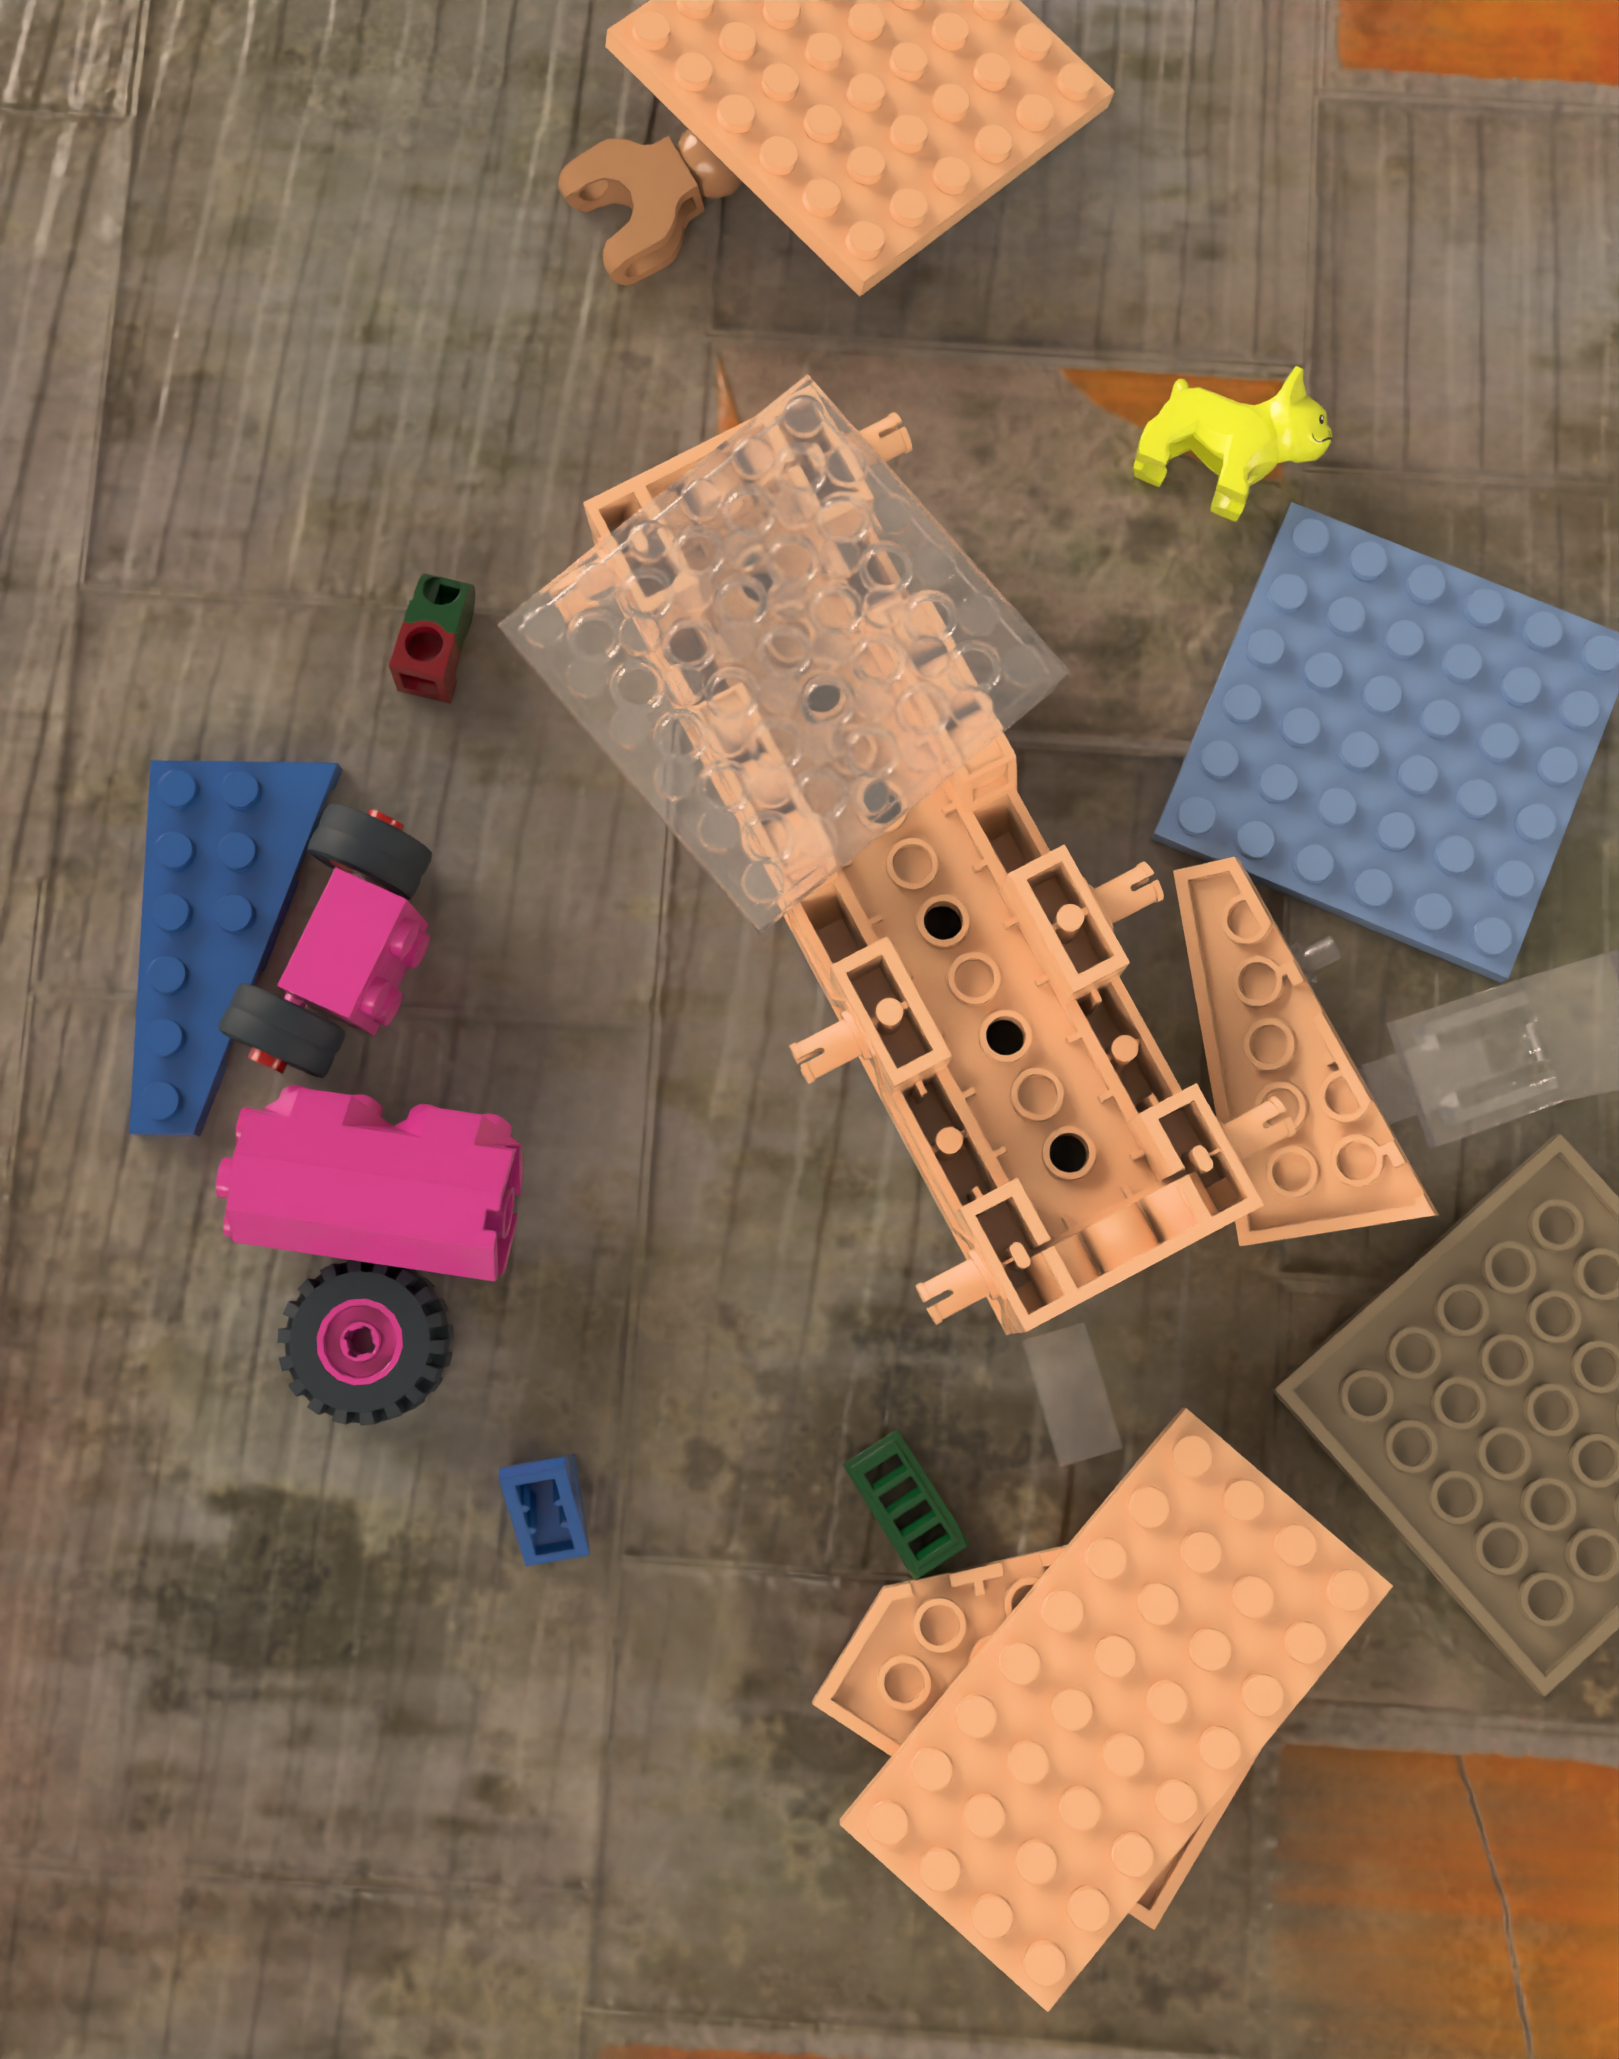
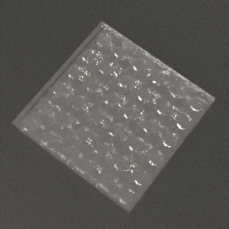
M808 374L498 624L504 637L759 935L1066 681L1071 672Z

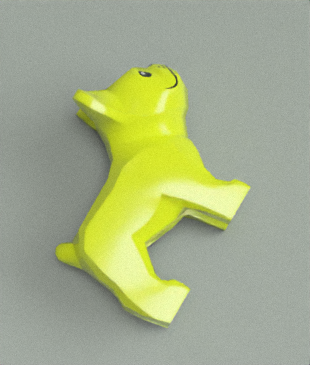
M1298 366L1287 377L1277 395L1255 406L1236 402L1201 387L1189 388L1185 379H1178L1174 383L1170 400L1163 406L1160 413L1147 423L1141 435L1133 466L1134 477L1160 487L1166 476L1167 469L1165 466L1169 460L1191 450L1211 471L1218 475L1216 491L1210 511L1237 522L1245 507L1251 485L1263 479L1278 463L1286 461L1301 463L1318 460L1324 455L1332 442V430L1327 425L1326 411L1306 394L1303 381L1304 370Z

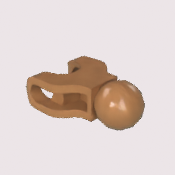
M689 128L681 134L677 147L674 146L669 136L651 145H641L629 139H606L570 161L562 169L558 181L559 190L565 201L577 211L588 213L614 203L628 206L633 210L630 221L606 241L603 249L604 268L609 277L615 283L625 286L634 284L674 262L683 245L684 231L689 221L705 212L702 197L716 200L729 196L744 184Z

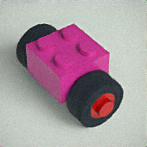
M331 803L325 809L320 819L319 827L308 844L307 851L334 871L277 985L287 993L284 998H281L251 984L241 983L231 999L230 1007L225 1011L219 1023L218 1030L222 1034L252 1048L247 1058L281 1074H284L287 1065L314 1077L324 1078L333 1063L334 1055L338 1052L344 1041L346 1031L337 1024L307 1010L308 1007L374 1037L380 1024L388 1026L395 1017L403 996L402 991L397 989L408 967L412 969L418 967L430 942V935L425 933L429 925L428 922L408 900L415 895L420 885L421 877L426 872L432 859V852L420 841L403 832L404 825L399 821L373 809H369L368 813H364L335 803Z

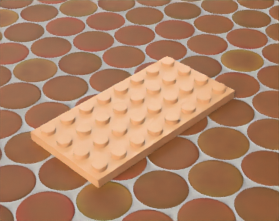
M1182 1407L839 1819L840 1825L1040 2006L1049 2012L1387 1595L1393 1585L1192 1412Z

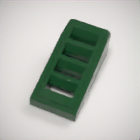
M897 1429L842 1464L914 1580L931 1571L970 1544ZM897 1453L903 1465L870 1485L864 1474ZM911 1476L918 1487L885 1508L879 1497ZM926 1499L932 1510L899 1531L893 1520ZM941 1522L947 1533L914 1554L908 1543Z

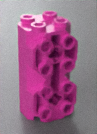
M290 1085L282 1089L278 1100L264 1108L244 1107L241 1109L236 1125L237 1146L233 1158L224 1157L222 1159L216 1180L217 1197L227 1198L223 1224L224 1236L231 1238L232 1242L488 1281H496L498 1275L502 1276L505 1273L516 1232L518 1213H513L514 1195L521 1196L523 1153L522 1145L511 1137V1124L502 1117L495 1114H475L441 1109L428 1104H419L410 1109L406 1120L392 1126L382 1118V1105L369 1096L313 1090L300 1085Z

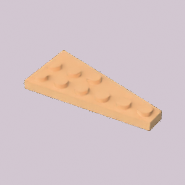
M1231 857L1174 870L1175 885L1216 1116L1218 1120L1225 1124L1263 1104L1268 1098L1275 1096L1284 1105L1286 1111L1263 1122V1128H1268L1290 1116L1296 1132L1290 1138L1286 1137L1244 1159L1246 1173L1264 1206L1235 1221L1239 1246L1439 1215L1241 860Z

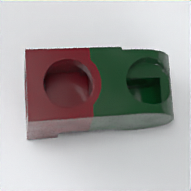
M427 573L421 575L413 598L408 602L388 665L397 691L449 704L452 703L457 684L455 673L464 640L469 632L474 614L475 587L473 584Z

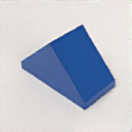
M575 1453L511 1464L498 1469L499 1482L525 1566L590 1555Z

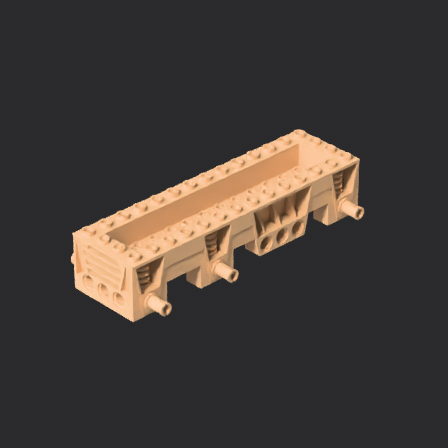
M812 388L583 502L596 547L598 562L546 587L566 625L571 623L573 619L615 599L839 1022L798 1043L789 1045L797 1065L818 1053H823L800 1065L804 1078L810 1084L815 1081L814 1079L859 1057L966 1258V1261L925 1283L921 1282L915 1285L923 1303L948 1290L951 1293L948 1298L927 1308L932 1320L937 1325L943 1319L986 1297L1006 1335L1023 1333L1264 1206L1246 1173L1244 1159L1286 1137L1290 1138L1295 1135V1127L1289 1116L1268 1128H1263V1122L1286 1111L1284 1105L1275 1096L1268 1098L1263 1104L1223 1124L1212 1112L1197 1083L1182 1091L1119 977L1130 962L1113 930L1115 922L1154 902L1157 903L1164 899L1163 890L1158 879L1136 891H1132L1149 882L1148 877L1154 875L1151 867L1146 862H1141L1135 868L1094 889L1082 877L1065 844L1050 852L1017 792L1016 755L927 593L923 591L910 598L872 529L874 499L863 481V473L903 453L907 454L912 451V443L906 427L898 429V425L902 424V420L897 413L893 412L886 418L845 438L843 434L838 433L833 422L830 421ZM757 575H768L775 579L779 584L780 590L771 601L757 603L747 598L744 594L743 588L746 582ZM816 684H827L835 689L840 701L830 712L823 714L810 711L803 703L802 698L805 691ZM878 794L888 795L898 803L900 815L889 825H875L869 822L863 814L862 807L866 800ZM939 906L949 907L954 910L961 921L960 932L953 938L946 940L934 938L927 932L924 926V917L927 912ZM1007 1020L1015 1023L1020 1028L1023 1035V1045L1018 1052L1012 1055H1000L990 1048L987 1043L986 1032L988 1027L994 1022ZM1064 1135L1073 1136L1084 1145L1086 1161L1079 1171L1067 1173L1053 1165L1049 1151L1053 1140L1057 1137Z

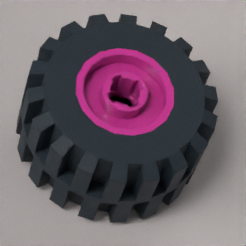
M347 1260V1262L331 1264L321 1269V1274L315 1279H307L298 1288L301 1292L296 1301H289L283 1312V1315L289 1317L286 1328L278 1329L277 1343H285L286 1354L284 1357H279L282 1372L290 1371L294 1381L288 1386L295 1396L304 1395L310 1401L307 1408L317 1415L326 1413L333 1416V1422L345 1425L360 1423V1426L391 1420L415 1409L425 1402L426 1396L430 1392L436 1391L442 1382L441 1374L444 1368L450 1366L453 1352H449L450 1339L454 1338L453 1324L448 1325L445 1313L449 1311L444 1298H438L433 1291L435 1286L426 1277H420L413 1272L414 1269Z

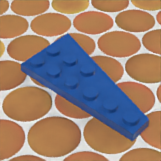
M150 760L129 1134L135 1136L200 1137L228 1066L225 1061L234 1040L218 1030L219 1023L225 1011L230 1007L231 999L237 987L241 983L255 986L260 971H264L298 886L299 880L297 876L305 858L308 844L319 827L320 816L331 788L335 789L343 770L338 763Z

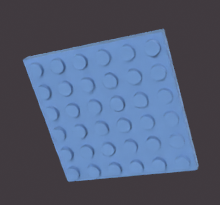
M1291 502L1281 522L1151 840L1207 863L1236 857L1241 860L1251 880L1502 983L1509 979L1619 694V632Z

